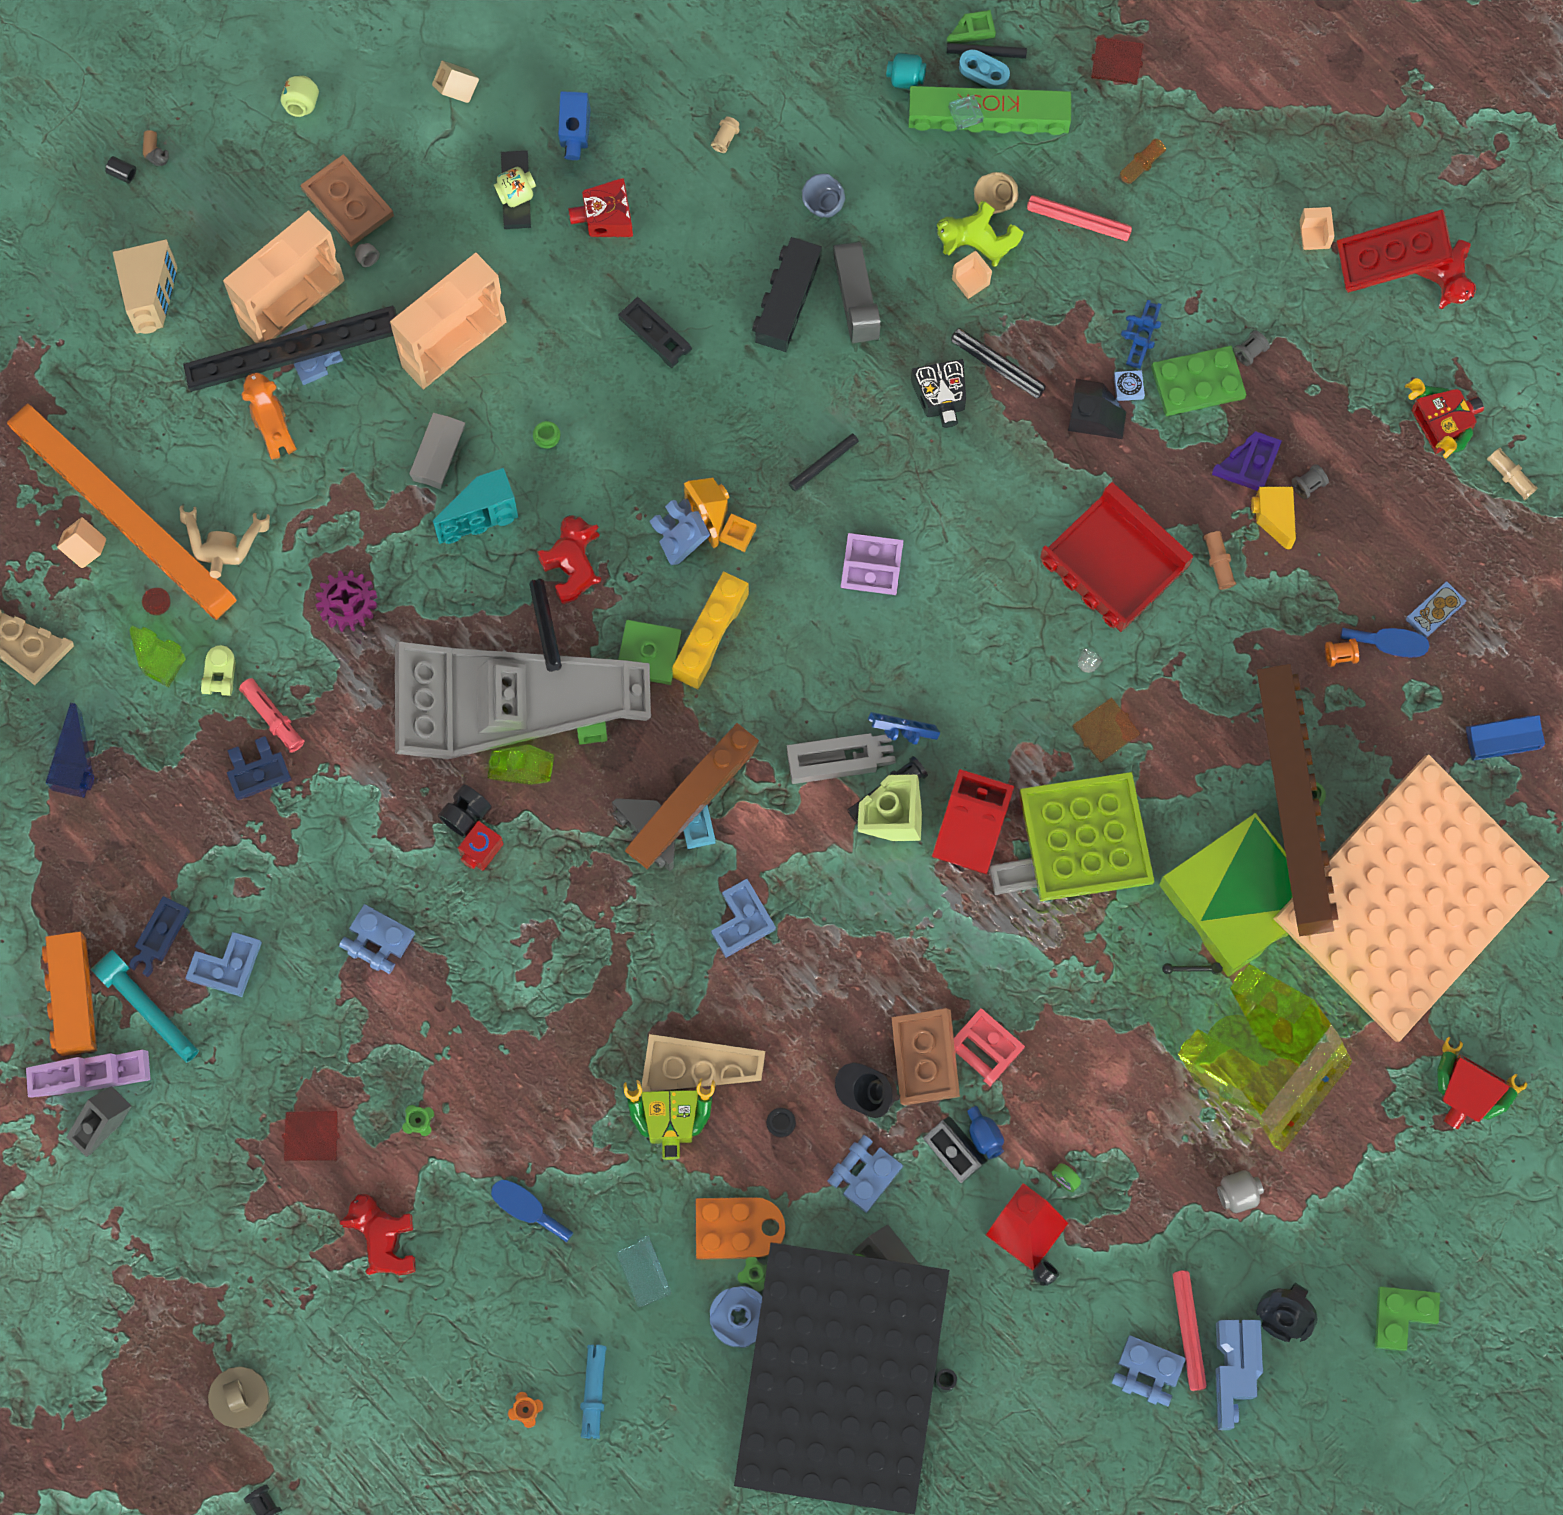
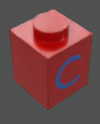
M478 821L458 847V851L462 856L460 860L473 870L475 867H478L484 871L504 845L502 837Z

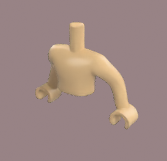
M180 506V521L187 526L193 554L198 561L212 563L210 576L213 578L221 576L223 564H241L258 532H266L270 527L269 514H267L265 519L259 520L257 519V513H254L253 523L243 535L238 548L237 537L232 533L222 531L210 532L207 535L206 543L202 544L196 523V507H193L192 512H185L184 506Z

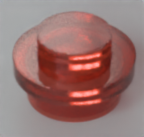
M151 588L142 597V606L151 615L165 613L171 604L169 594L162 588Z

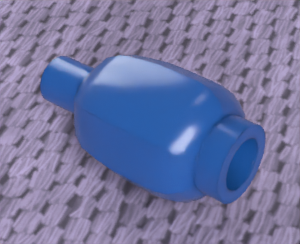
M977 1106L970 1108L967 1111L972 1120L969 1133L979 1153L987 1155L988 1159L1000 1156L1004 1152L1002 1148L1004 1137L1000 1129L991 1118L982 1116Z

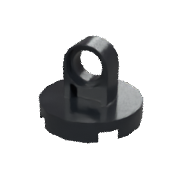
M1295 1282L1291 1289L1277 1288L1266 1292L1262 1296L1256 1310L1257 1316L1260 1315L1263 1321L1261 1324L1263 1329L1273 1337L1284 1342H1290L1291 1338H1301L1300 1342L1308 1339L1312 1335L1318 1321L1315 1308L1306 1299L1308 1290Z

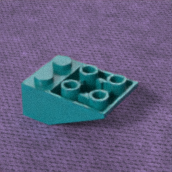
M504 468L477 476L433 520L439 544L444 542L451 544L460 540L462 536L471 533L472 535H478L485 532L489 527L495 525L505 526L518 518L515 498Z

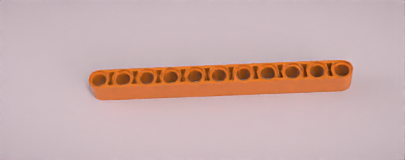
M27 403L7 421L9 427L213 619H219L237 601L234 595L221 582L211 577L210 572L31 405Z

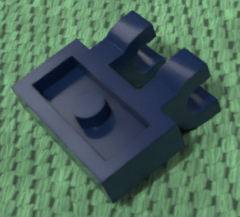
M266 736L255 740L262 759L246 765L239 746L228 750L234 770L228 771L227 775L237 800L292 780L282 753L279 752L273 755Z

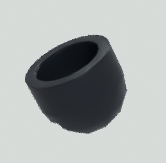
M1041 1259L1033 1270V1278L1037 1283L1040 1282L1041 1286H1048L1059 1277L1058 1270L1044 1259Z

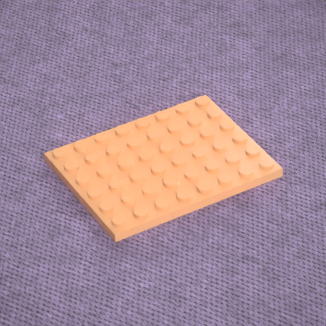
M1425 755L1329 858L1330 867L1324 868L1326 877L1332 876L1334 894H1329L1330 903L1336 902L1339 920L1333 921L1334 932L1299 937L1293 898L1273 919L1395 1042H1400L1550 876L1430 755Z

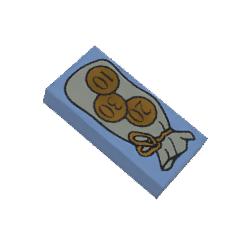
M1446 581L1409 614L1405 620L1419 634L1427 638L1466 603V600Z

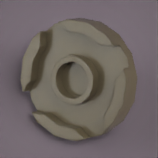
M245 1367L229 1368L219 1374L211 1384L208 1394L209 1408L214 1418L225 1426L236 1429L250 1427L261 1420L267 1405H269V1387L264 1378L252 1369Z

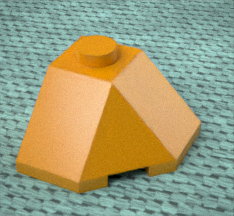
M714 478L687 481L684 483V497L689 500L692 512L699 511L710 533L707 539L714 549L719 545V537L722 533L728 511L727 499H729V494L722 484L718 485Z

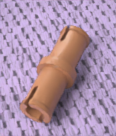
M1220 531L1206 534L1204 540L1206 541L1211 558L1209 559V565L1214 568L1219 585L1218 588L1224 590L1234 587L1236 581L1234 580L1229 563L1231 557L1230 554L1226 553L1222 534Z

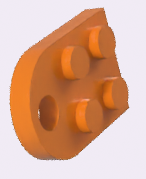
M696 1198V1260L764 1258L769 1256L771 1242L781 1244L784 1239V1217L779 1208L766 1199ZM767 1220L776 1221L779 1225L778 1233L773 1236L764 1234L762 1231L763 1223Z

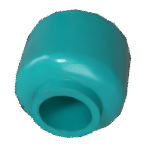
M898 53L894 57V61H888L886 77H891L893 87L910 90V86L924 84L926 63H922V58L919 55Z

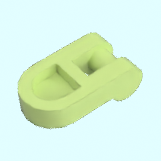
M222 645L215 646L207 653L201 684L202 694L211 695L212 692H221L222 695H232L236 661L228 647ZM214 675L223 676L222 681H214Z

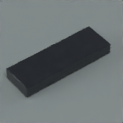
M528 150L501 152V173L514 167H520L524 173L529 172ZM530 200L515 207H510L507 203L503 204L504 229L531 228Z

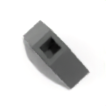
M616 798L612 801L614 810L612 815L621 826L626 824L633 831L631 836L634 839L659 810L661 805L658 801ZM676 839L655 860V864L658 867L662 868L665 866L669 872L674 868Z

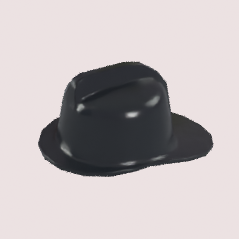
M854 1062L846 1064L838 1071L835 1077V1090L840 1101L850 1109L868 1117H883L894 1102L900 1099L894 1080L888 1074L881 1073L866 1065Z

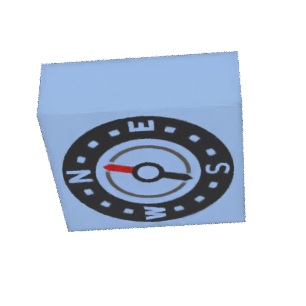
M1142 370L1114 372L1113 377L1117 401L1144 399Z

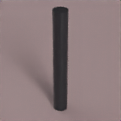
M947 42L946 52L949 54H963L968 50H978L988 56L1026 59L1027 48Z
M853 433L790 481L788 484L791 489L796 492L859 442L858 438Z

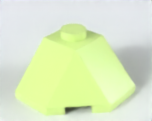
M888 775L875 792L870 796L867 795L859 802L858 831L891 841H920L922 808L918 776Z

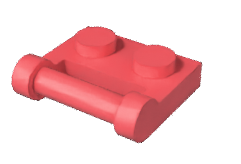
M982 1008L954 1037L955 1053L985 1078L984 1082L990 1087L1025 1048L1019 1040ZM967 1037L998 1063L993 1070L963 1044Z

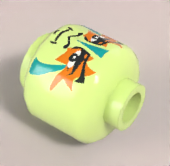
M306 76L291 77L285 82L281 95V104L292 116L301 117L308 115L315 108L319 89Z
M514 167L499 174L494 187L502 204L507 203L508 206L515 207L532 199V188L536 187L530 171L524 173L520 167Z

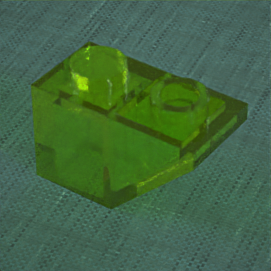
M132 625L129 631L141 671L145 676L169 688L186 660L181 651L182 647L172 640L167 639L164 642L156 638L157 634L146 627L139 629Z
M529 744L494 750L489 760L487 778L529 785L550 782L554 754Z

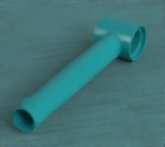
M111 950L90 970L107 988L113 984L186 1063L191 1061L199 1053V1050L129 977L126 972L130 968Z

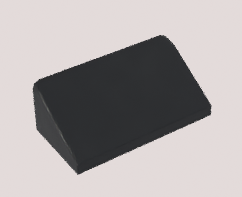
M951 1117L943 1119L923 1138L960 1183H963L987 1162L984 1155L978 1152L973 1142Z

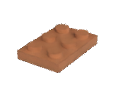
M344 154L300 185L306 196L350 247L394 216L392 209Z
M945 1008L892 1017L900 1103L902 1105H910L960 1097L951 1010Z

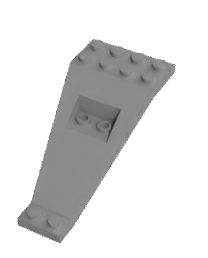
M398 642L395 644V754L452 759L618 718L647 721L651 718L649 663L560 656L561 669L549 672L546 668L543 654L459 649ZM502 679L507 681L508 687L502 684ZM502 706L508 709V714L503 712Z

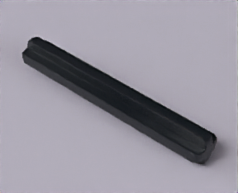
M958 328L955 330L951 337V341L1035 398L1042 396L1046 388L1044 383L963 329Z
M538 578L537 580H531L529 586L545 664L549 672L559 671L562 664L544 580Z

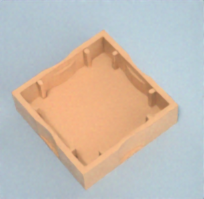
M309 210L223 280L240 327L255 343L279 336L303 313L315 306L345 281L340 264L335 258L336 249L331 232Z
M474 253L390 321L402 368L423 390L450 369L465 354L477 347L506 323L504 306L500 302L501 289L498 275L477 253Z

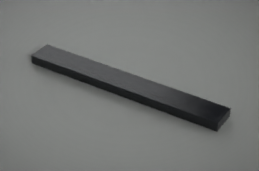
M392 305L184 363L188 389L191 392L247 377L250 373L269 371L394 336L390 321L397 316L396 309Z

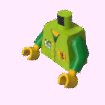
M701 1078L697 1085V1091L642 1092L639 1080H636L638 1088L635 1091H629L625 1082L623 1088L625 1096L629 1098L630 1117L640 1134L644 1137H649L650 1143H662V1159H680V1143L692 1142L693 1136L701 1133L710 1118L711 1096L715 1090V1081L712 1080L710 1089H704L701 1086Z

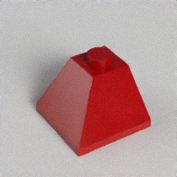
M1023 1183L985 1236L1033 1271L1066 1228L1068 1222L1047 1200Z

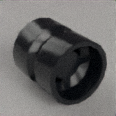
M462 784L453 795L454 802L447 803L438 814V818L456 834L465 838L475 826V821L477 819L482 820L492 806L473 788Z

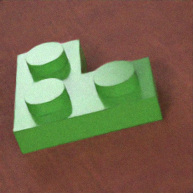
M1380 1286L1377 1299L1375 1348L1406 1351L1409 1321L1438 1324L1440 1293Z

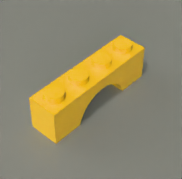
M723 571L672 667L673 678L699 689L711 667L714 654L723 634L732 620L737 618L749 595V583Z

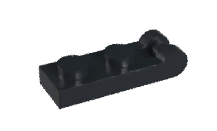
M636 297L618 314L619 320L656 352L670 368H673L679 362L678 359L682 355H687L692 350L690 344L639 297ZM670 342L675 345L671 351L666 348Z

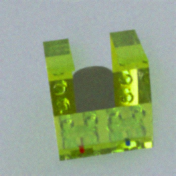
M1248 964L1244 971L1236 976L1233 985L1230 987L1245 1016H1226L1217 1021L1208 1034L1197 1029L1190 1039L1183 1043L1178 1055L1196 1083L1257 1118L1272 1145L1283 1152L1349 1068L1352 1060L1337 1031L1314 999L1255 966Z

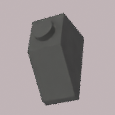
M111 1086L88 1099L66 1138L88 1157L121 1125L132 1106Z

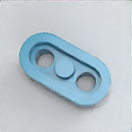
M968 50L961 55L959 70L963 76L989 89H1003L1007 86L1010 71L1004 63L978 50ZM969 65H975L976 68H975V69H971V68H969L968 66H969ZM997 76L1000 80H993L992 77Z

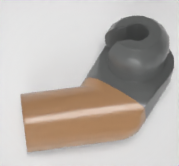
M145 131L143 135V156L155 166H163L169 159L168 151L166 149L162 151L161 148L157 147V133L155 131Z

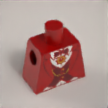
M624 178L584 190L582 192L584 206L568 208L570 223L587 222L588 233L591 237H633Z

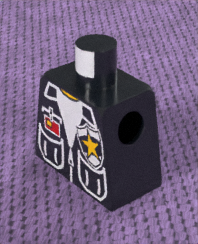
M963 359L912 368L911 383L925 415L929 418L940 416L942 427L944 428L957 425L956 412L965 410L966 404Z

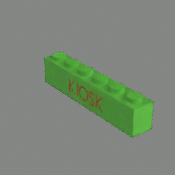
M910 86L908 128H915L920 131L942 129L948 132L955 130L981 132L986 130L998 133L1016 131L1025 134L1046 132L1052 135L1069 133L1071 123V91Z

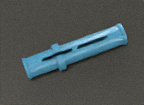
M587 1345L584 1402L580 1405V1409L583 1410L580 1437L600 1439L601 1412L604 1411L605 1406L602 1404L607 1346L596 1345L594 1347V1345Z

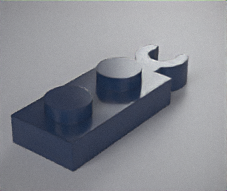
M164 896L161 898L135 945V948L141 951V953L131 959L129 963L131 970L135 971L139 963H146L142 974L146 977L152 974L154 958L161 962L163 961L190 913L189 908Z

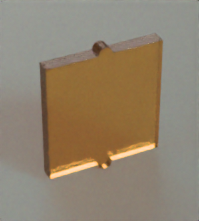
M1110 698L1072 725V728L1084 741L1083 746L1085 748L1088 747L1100 763L1140 735V732L1128 719L1129 714L1124 713L1113 698Z

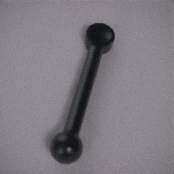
M1218 962L1213 963L1211 966H1172L1169 963L1162 966V971L1165 974H1171L1172 972L1211 971L1213 974L1218 975L1223 970V967Z

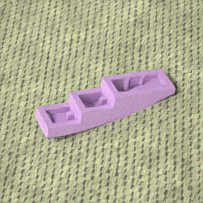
M146 1050L118 1055L109 1053L85 1059L76 1057L26 1068L28 1097L82 1092L151 1080L149 1055Z

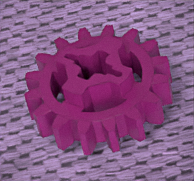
M353 570L349 571L348 576H344L342 571H338V578L336 579L329 575L330 583L328 585L320 583L323 593H316V598L320 601L316 604V608L318 611H322L320 614L323 621L328 620L330 628L338 624L341 632L344 631L346 626H350V629L355 631V624L357 623L362 627L366 626L364 618L373 619L374 616L370 609H377L378 607L376 601H374L378 597L376 591L372 590V582H365V577L362 573L355 578ZM349 585L356 586L358 589H354ZM345 598H349L348 604H344ZM334 613H340V614L344 615L345 617L338 616V615H336V614H334Z

